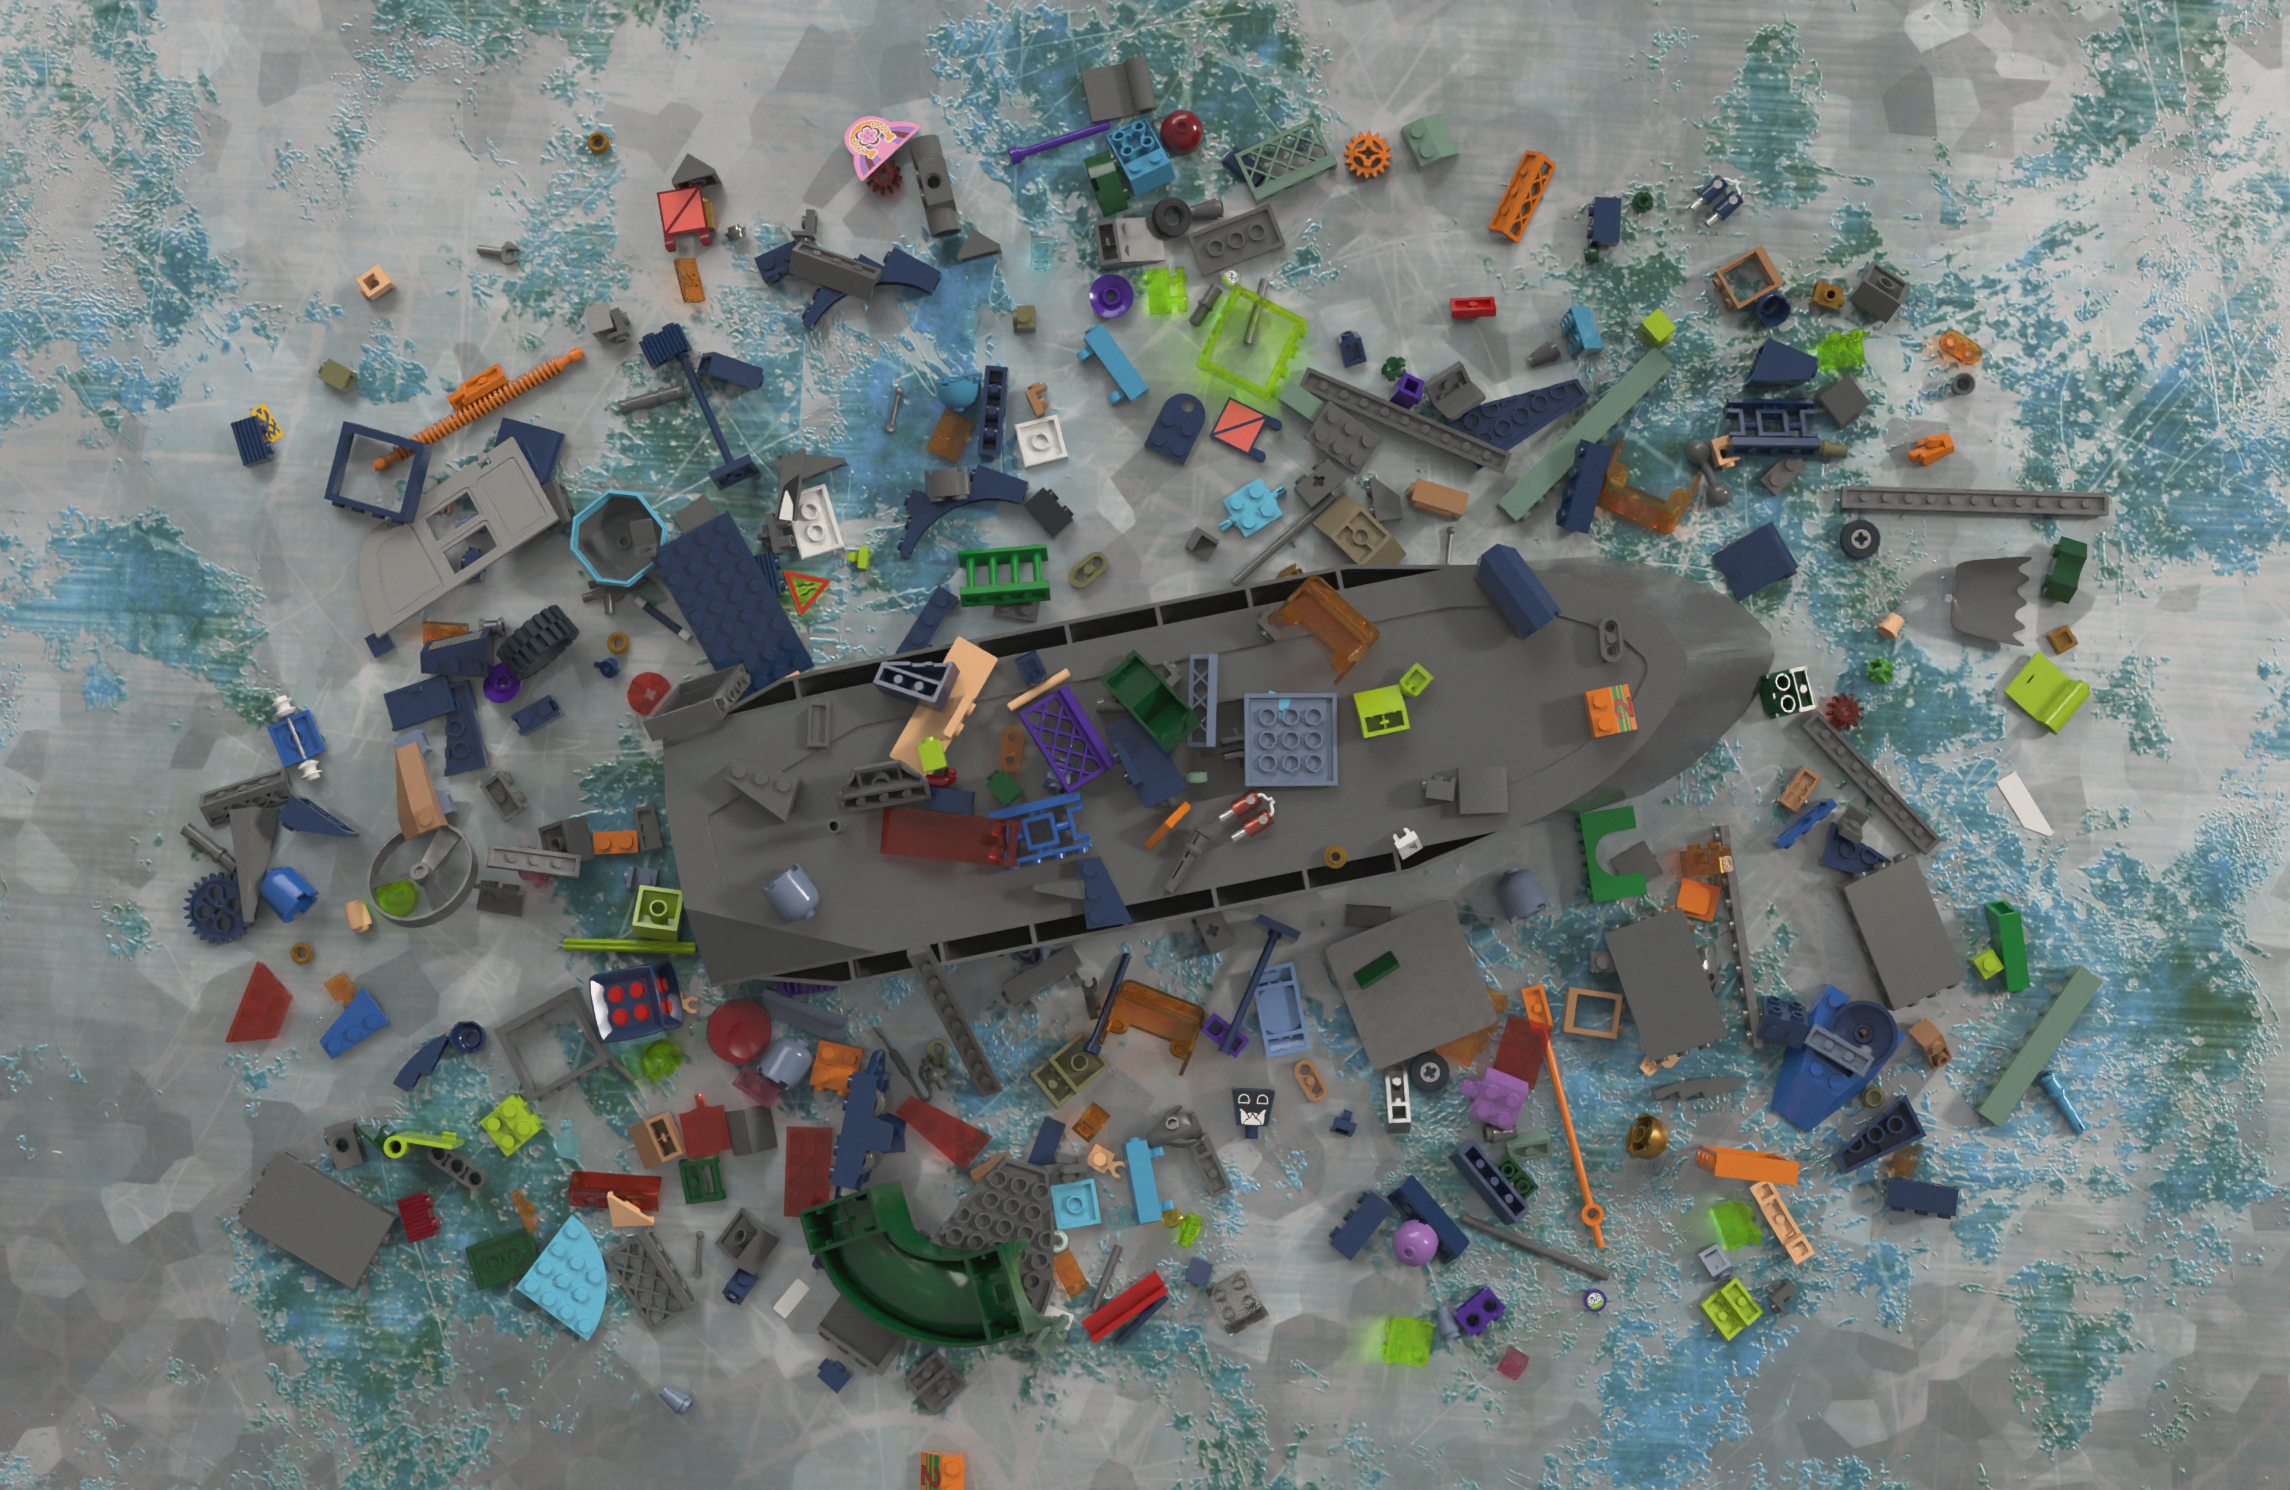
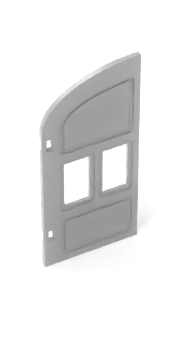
M510 437L479 460L472 462L421 496L414 523L405 522L404 525L398 524L391 529L389 525L392 524V518L377 525L368 534L360 553L359 584L363 604L377 638L380 639L560 520L514 437ZM490 459L491 463L481 469L480 465ZM468 493L479 514L437 541L426 520ZM486 526L497 547L455 574L444 553Z

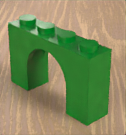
M1633 806L1578 814L1579 819H1575L1577 832H1581L1582 841H1579L1580 854H1585L1586 863H1582L1584 876H1588L1589 885H1586L1587 898H1592V902L1646 895L1647 889L1644 872L1617 876L1608 874L1598 865L1595 855L1597 844L1604 835L1613 831L1637 828Z

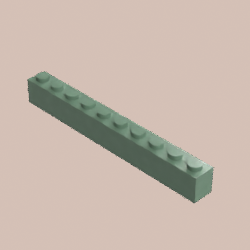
M1653 347L1495 506L1514 524L1518 520L1522 523L1531 514L1528 510L1534 504L1538 507L1547 498L1544 494L1549 489L1554 491L1562 483L1560 478L1565 473L1568 475L1569 469L1573 465L1575 449L1580 439L1601 444L1609 436L1606 432L1611 427L1616 429L1625 420L1622 416L1627 411L1632 413L1640 405L1638 400L1643 395L1647 398L1656 389L1653 385L1658 380L1663 382L1671 374L1669 369L1673 364Z

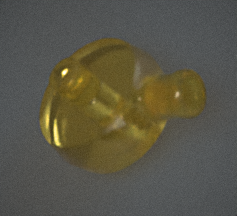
M1178 1208L1162 1213V1222L1166 1227L1176 1228L1182 1223L1183 1216Z

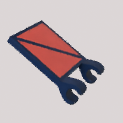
M1229 397L1210 437L1263 463L1266 458L1265 452L1253 447L1265 425L1275 431H1279L1282 427V422Z

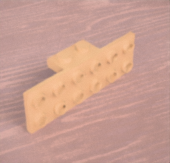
M957 637L943 663L954 661L960 670L943 712L941 713L918 705L890 753L892 759H900L925 777L926 774H933L934 771L924 772L917 745L922 744V739L935 736L936 740L940 739L942 741L944 752L947 750L953 737H958L963 730L964 724L962 722L966 715L970 717L975 709L976 704H974V701L998 661L995 656L961 637Z

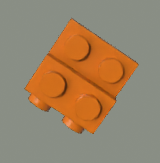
M820 1039L809 1084L814 1085V1090L827 1092V1088L836 1090L835 1094L848 1097L850 1091L847 1088L849 1075H853L854 1071L860 1070L864 1048Z

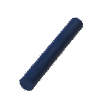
M1166 1294L1148 1306L1115 1339L1120 1346L1169 1300Z

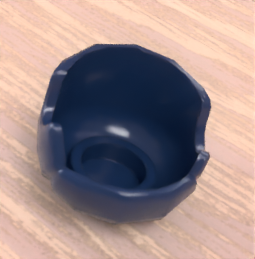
M1776 291L1765 293L1759 297L1755 304L1756 317L1767 327L1781 325L1790 315V302Z
M459 1021L451 1028L449 1040L451 1046L456 1051L466 1055L475 1054L484 1047L486 1034L484 1028L477 1022Z

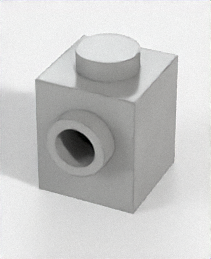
M595 301L589 304L590 307L584 308L591 332L595 337L617 331L610 306L606 302Z

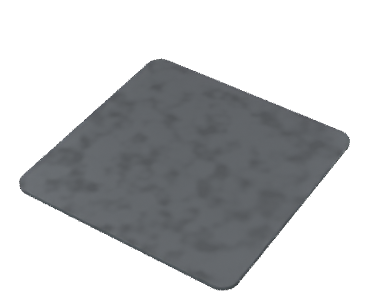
M1440 900L1333 943L1327 948L1328 960L1370 1063L1375 1069L1386 1068L1491 1026L1497 1020L1496 1012L1453 906L1447 900ZM1391 951L1399 962L1400 968L1367 989L1362 990L1354 977V973L1386 952Z

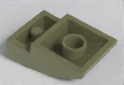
M1083 1031L1028 1075L1056 1110L1111 1066L1101 1053L1099 1056L1082 1050L1085 1041L1089 1039Z

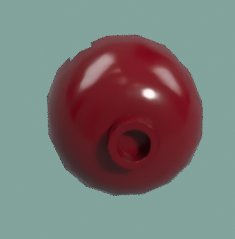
M1183 109L1173 111L1166 116L1161 124V142L1172 154L1180 156L1189 155L1201 145L1203 140V125L1198 116L1191 111Z

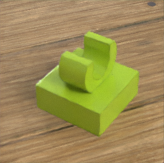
M860 546L859 553L848 552L847 561L858 563L857 568L859 570L868 571L871 549L868 546Z

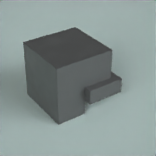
M1851 372L1837 383L1834 381L1830 382L1815 394L1841 429H1844L1860 416L1859 411L1873 400Z

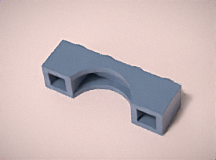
M419 728L395 738V750L418 742L424 761L433 750L425 729ZM435 789L444 815L448 816L457 812L450 792Z

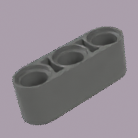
M429 1147L427 1151L428 1159L466 1187L478 1189L488 1182V1172L457 1149L442 1148L444 1157L440 1159L435 1154L437 1147ZM455 1160L462 1162L463 1168L461 1171H457L454 1168ZM474 1172L478 1173L481 1177L479 1184L474 1183L472 1180Z

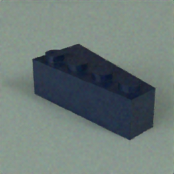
M1902 1095L1836 1149L1831 1156L1840 1174L1843 1175L1927 1135L1907 1096Z

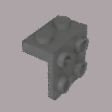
M1460 361L1431 378L1423 385L1431 404L1448 421L1459 419L1464 413L1479 406L1486 399L1485 394L1470 380L1464 365Z

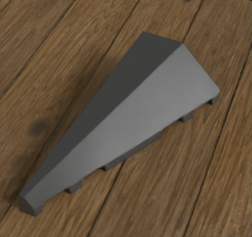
M247 807L229 810L243 921L246 924L254 923L255 921L254 914L256 906L260 901V887L265 879L264 875L269 864L270 848L273 836L276 835L277 817L281 813V810L278 808Z

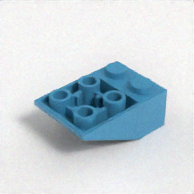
M1146 117L1106 135L1135 197L1175 179L1171 162Z
M1571 306L1561 319L1562 322H1560L1563 335L1567 334L1569 340L1567 347L1570 355H1574L1575 360H1579L1600 353L1604 347L1590 307Z

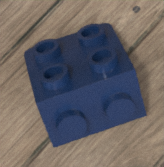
M1772 995L1762 996L1763 1016L1756 1033L1757 1038L1801 1049L1809 1027L1806 1008L1796 1001L1787 1002Z

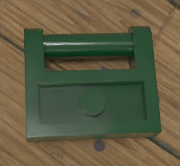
M718 1154L679 1160L678 1165L686 1204L721 1201L727 1198L726 1190H723ZM704 1166L710 1167L714 1192H708Z

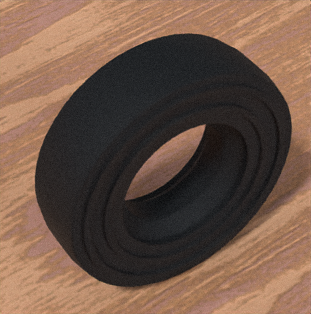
M1165 198L1154 207L1152 212L1153 225L1157 232L1165 237H1179L1191 225V210L1179 198ZM1168 209H1173L1179 214L1180 220L1175 226H1171L1165 221L1164 215Z

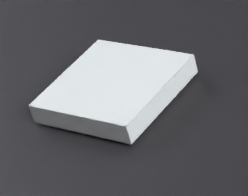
M1057 414L1014 425L1025 469L1068 458Z

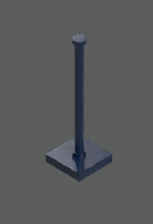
M682 352L676 356L677 361L681 362L726 463L708 472L713 483L721 491L760 473L757 464L750 454L736 460L733 459L690 363L689 353Z
M1259 914L1253 927L1267 932L1269 937L1222 1047L1219 1046L1217 1050L1228 1056L1232 1052L1230 1051L1276 941L1283 939L1294 944L1301 934L1300 931L1262 914Z

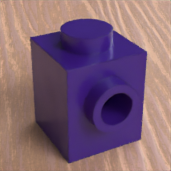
M1405 372L1395 383L1389 401L1410 410L1414 404H1419L1423 395L1421 391L1425 381Z

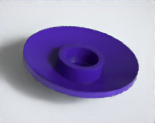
M1107 274L1101 276L1091 286L1089 293L1090 304L1100 316L1118 318L1127 313L1132 306V287L1125 278L1119 275ZM1110 294L1116 297L1112 302L1107 299Z
M501 662L495 665L489 677L485 678L483 691L490 701L504 703L512 699L519 692L523 681H518Z

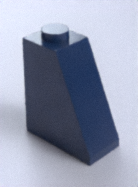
M717 352L702 353L696 375L751 391L758 390V387L760 388L764 381L763 368Z

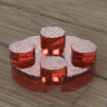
M641 673L632 680L627 692L628 702L633 710L641 715L648 716L672 686L665 677L658 673ZM650 688L652 691H656L653 700L645 698L644 695L647 694L646 689Z

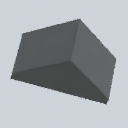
M972 229L957 258L959 264L997 255L1002 253L1000 244Z

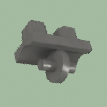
M775 513L766 514L767 524L762 525L763 533L757 535L758 540H765V546L772 547L773 554H786V550L796 546L793 535L784 536L782 528L791 527V520L776 519Z

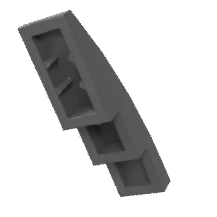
M1730 1076L1698 1077L1672 1082L1650 1091L1653 1098L1657 1100L1676 1093L1677 1098L1681 1100L1700 1093L1701 1098L1706 1100L1743 1085L1747 1081L1742 1077Z

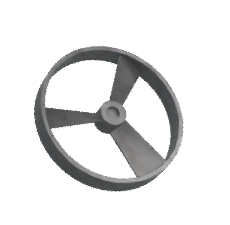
M448 824V826L432 831L436 832L422 861L415 863L411 867L410 873L379 874L390 854L406 842L402 830L392 835L376 852L367 872L366 888L373 906L389 922L406 928L429 926L453 914L469 897L478 875V858L472 844L454 826ZM462 839L467 846L469 854L468 871L461 887L449 900L435 884V873L433 871L457 842ZM412 878L419 886L424 887L433 912L411 918L390 915L381 909L377 900L376 887Z

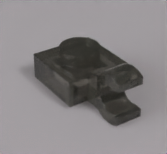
M1095 977L1092 978L1093 985L1091 987H1086L1085 983L1081 985L1090 1020L1098 1019V1011L1101 1010L1099 997H1094V993L1098 989Z

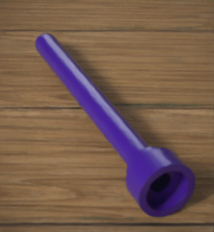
M1105 121L1025 148L1013 146L1008 148V153L1012 164L1016 165L1022 163L1021 160H1024L1026 156L1109 130L1111 124Z

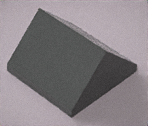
M688 153L671 180L675 189L701 185V188L722 183L714 168Z
M770 1103L725 1112L734 1156L754 1154L778 1147Z

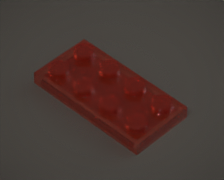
M787 1126L784 1217H799L798 1211L830 1201L831 1179L828 1176L831 1167L832 1127Z

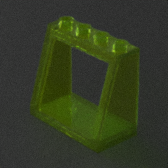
M1234 283L1197 360L1196 367L1269 402L1270 398L1275 399L1280 387L1276 386L1279 379H1284L1290 368L1286 366L1289 358L1294 359L1299 347L1296 344L1299 337L1304 339L1309 327L1306 326L1307 320ZM1240 297L1295 324L1265 388L1210 361Z

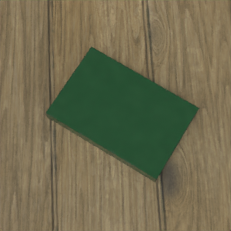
M530 1226L465 1248L478 1290L525 1275L540 1256Z

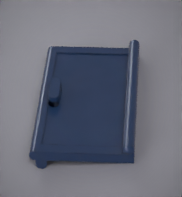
M438 675L384 693L383 695L393 725L392 731L397 732L457 712L448 682L449 677Z

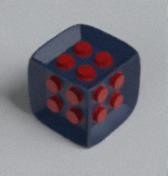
M669 960L637 965L590 977L589 992L598 1034L604 1044L645 1037L661 1031H671L682 1027V1002L676 974Z

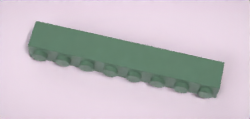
M2070 966L2063 975L2064 980L2060 985L2058 984L2053 988L2051 992L2052 997L2048 1003L2045 1002L2039 1008V1015L2036 1020L2031 1021L2027 1025L2024 1037L2015 1042L2012 1047V1054L2001 1062L1998 1074L1989 1079L1986 1091L1975 1099V1106L1972 1110L1992 1125L2002 1126L2103 981L2083 966Z

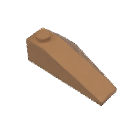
M418 742L396 749L398 822L405 841H409L448 826Z

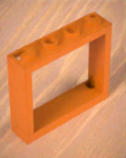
M1700 1145V1150H1697V1156H1695V1162L1698 1163V1167L1714 1176L1797 1185L1799 1162L1781 1154Z

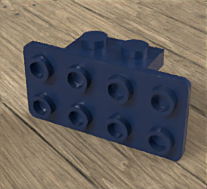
M1131 714L1106 727V733L1115 748L1112 754L1117 764H1123L1126 771L1122 774L1128 785H1134L1145 808H1151L1186 789V785L1169 752L1166 754L1140 727Z

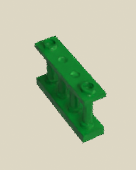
M1047 544L958 551L960 568L966 567L967 587H959L962 608L1051 600L1049 580H1042L1041 561H1048ZM1033 562L1034 581L1020 583L1019 563ZM1010 564L1011 583L998 584L997 565ZM976 566H988L989 585L976 586Z

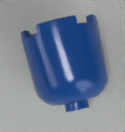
M283 866L277 869L271 868L265 873V879L260 887L261 895L284 923L294 921V915L300 911L303 914L306 913L317 901L316 895L319 892L295 868Z

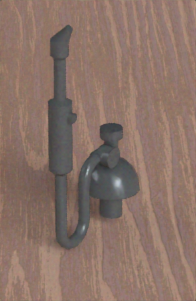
M873 1027V1030L890 1051V1059L893 1060L902 1076L908 1079L922 1101L929 1102L933 1099V1091L929 1084L934 1081L940 1091L948 1086L942 1077L948 1072L942 1067H934L929 1060L930 1056L927 1055L921 1059L925 1063L919 1066L918 1072L920 1080L929 1093L928 1098L924 1097L910 1076L909 1068L898 1051L893 1049L884 1031ZM929 1070V1072L927 1073V1076H926V1077H927V1081H926V1079H925L924 1076H923V1073H925L926 1071Z

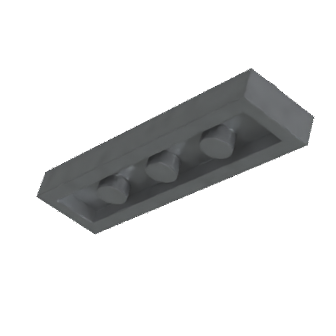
M490 843L487 867L578 879L581 855Z

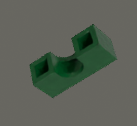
M996 769L986 778L989 781L986 786L1004 806L1009 807L1025 792L1004 769L1001 771Z

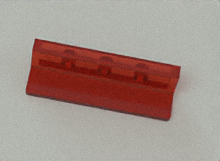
M573 1171L568 1188L569 1206L609 1209L607 1195L608 1192L612 1191L615 1197L623 1202L625 1200L638 1207L640 1211L659 1212V1191L662 1178L659 1176Z

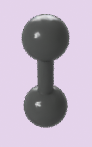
M1701 439L1691 441L1686 448V456L1690 462L1700 465L1710 485L1706 491L1708 502L1716 507L1726 505L1731 499V489L1726 483L1717 481L1708 462L1711 456L1710 445Z

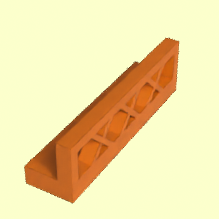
M1526 150L1487 229L1493 233L1503 234L1513 243H1519L1555 170L1556 164L1541 152ZM1544 163L1547 165L1544 174L1541 175L1540 168ZM1533 183H1536V191L1531 195V187ZM1526 202L1527 209L1525 213L1522 214L1521 207L1523 203ZM1516 222L1517 230L1515 234H1512L1510 229L1513 223Z

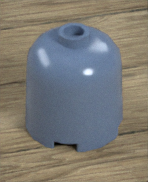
M796 862L792 865L794 870H784L768 882L770 888L763 887L761 892L785 920L796 921L802 918L806 921L815 914L813 909L818 905L819 893L800 864Z
M1516 868L1504 872L1505 877L1497 885V894L1510 924L1516 923L1515 918L1517 917L1524 920L1543 911L1541 907L1543 905L1545 908L1551 906L1533 872L1525 869L1517 871Z
M783 1037L775 1042L756 1070L793 1094L809 1070L813 1057L806 1048L808 1044L798 1037L795 1040Z

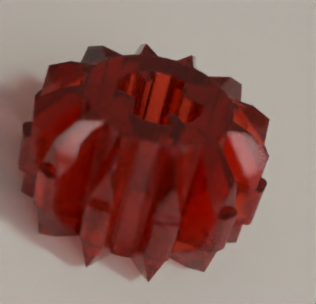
M886 159L867 177L870 180L866 184L868 187L873 186V193H877L880 190L881 196H885L886 190L893 194L892 187L900 188V184L897 181L903 180V176L898 174L901 171L900 166L894 167V160L887 164ZM887 173L888 179L885 180L883 178V181H881L879 175Z
M1844 692L1840 693L1839 698L1833 696V703H1827L1826 705L1832 710L1825 714L1826 716L1832 715L1833 718L1829 720L1831 724L1837 721L1836 729H1841L1844 726L1845 730H1850L1851 725L1857 727V720H1863L1864 718L1858 713L1864 711L1865 708H1858L1857 705L1861 703V700L1856 699L1853 701L1854 694L1852 693L1847 697ZM1847 707L1846 711L1849 712V715H1844L1841 708Z

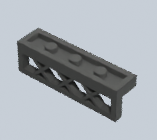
M282 768L200 794L199 809L209 826L212 827L230 821L229 810H234L231 809V806L237 803L244 805V808H273L286 804L294 795L288 784L289 774L286 768ZM284 789L287 794L283 797L273 795L275 791ZM256 797L266 799L265 802L261 804L252 802L253 798ZM218 810L224 813L222 816L212 818L209 812Z

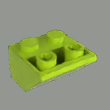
M1399 684L1353 694L1362 739L1410 729Z

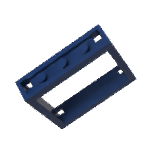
M343 421L324 499L331 500V505L341 508H345V505L351 506V511L362 514H365V511L372 512L371 516L385 520V516L392 518V523L404 525L405 522L414 523L433 445ZM355 434L416 451L400 513L340 496Z

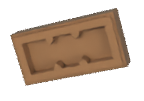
M1802 765L1779 796L1777 802L1793 814H1796L1822 778L1805 765Z

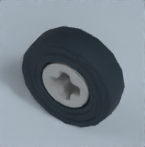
M1858 519L1848 523L1840 533L1839 542L1841 549L1847 556L1862 560L1871 557L1877 551L1881 537L1873 523ZM1859 534L1866 539V541L1862 542V545L1859 542H1855V538Z
M1425 1052L1414 1058L1410 1065L1409 1074L1411 1081L1417 1088L1425 1092H1434L1446 1085L1450 1069L1447 1061L1442 1056L1434 1052ZM1427 1066L1431 1069L1435 1068L1434 1077L1424 1076Z

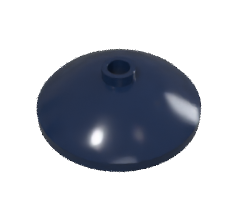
M1858 1000L1844 1005L1835 1013L1829 1025L1831 1033L1875 1058L1869 1068L1885 1062L1892 1055L1897 1045L1898 1029L1893 1016L1883 1006L1872 1001ZM1862 1029L1868 1031L1866 1038H1862L1859 1034Z

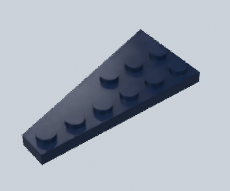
M1573 379L1527 393L1484 403L1472 408L1459 419L1448 421L1443 415L1441 417L1448 427L1502 450L1509 451L1589 398L1578 379ZM1472 462L1477 471L1484 467L1475 462Z

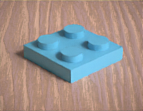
M1094 1178L1072 1181L1067 1184L1050 1185L1057 1230L1102 1223Z

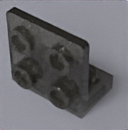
M480 880V883H475L474 888L480 889L476 910L522 917L527 891L520 890L521 885L503 883L502 886H498L499 882L492 880Z
M1245 1270L1239 1271L1206 1290L1223 1327L1230 1337L1269 1316L1266 1307L1260 1300Z

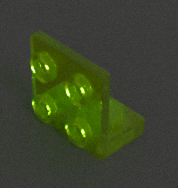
M1855 329L1849 331L1850 334L1841 335V332L1828 333L1827 337H1823L1816 344L1820 371L1865 365L1863 341L1870 337V332H1863V329Z
M1736 1198L1712 1208L1729 1251L1749 1243L1757 1247L1762 1245L1760 1241L1763 1238L1759 1227L1753 1224L1751 1218L1754 1217V1214L1749 1204L1746 1205L1745 1202Z

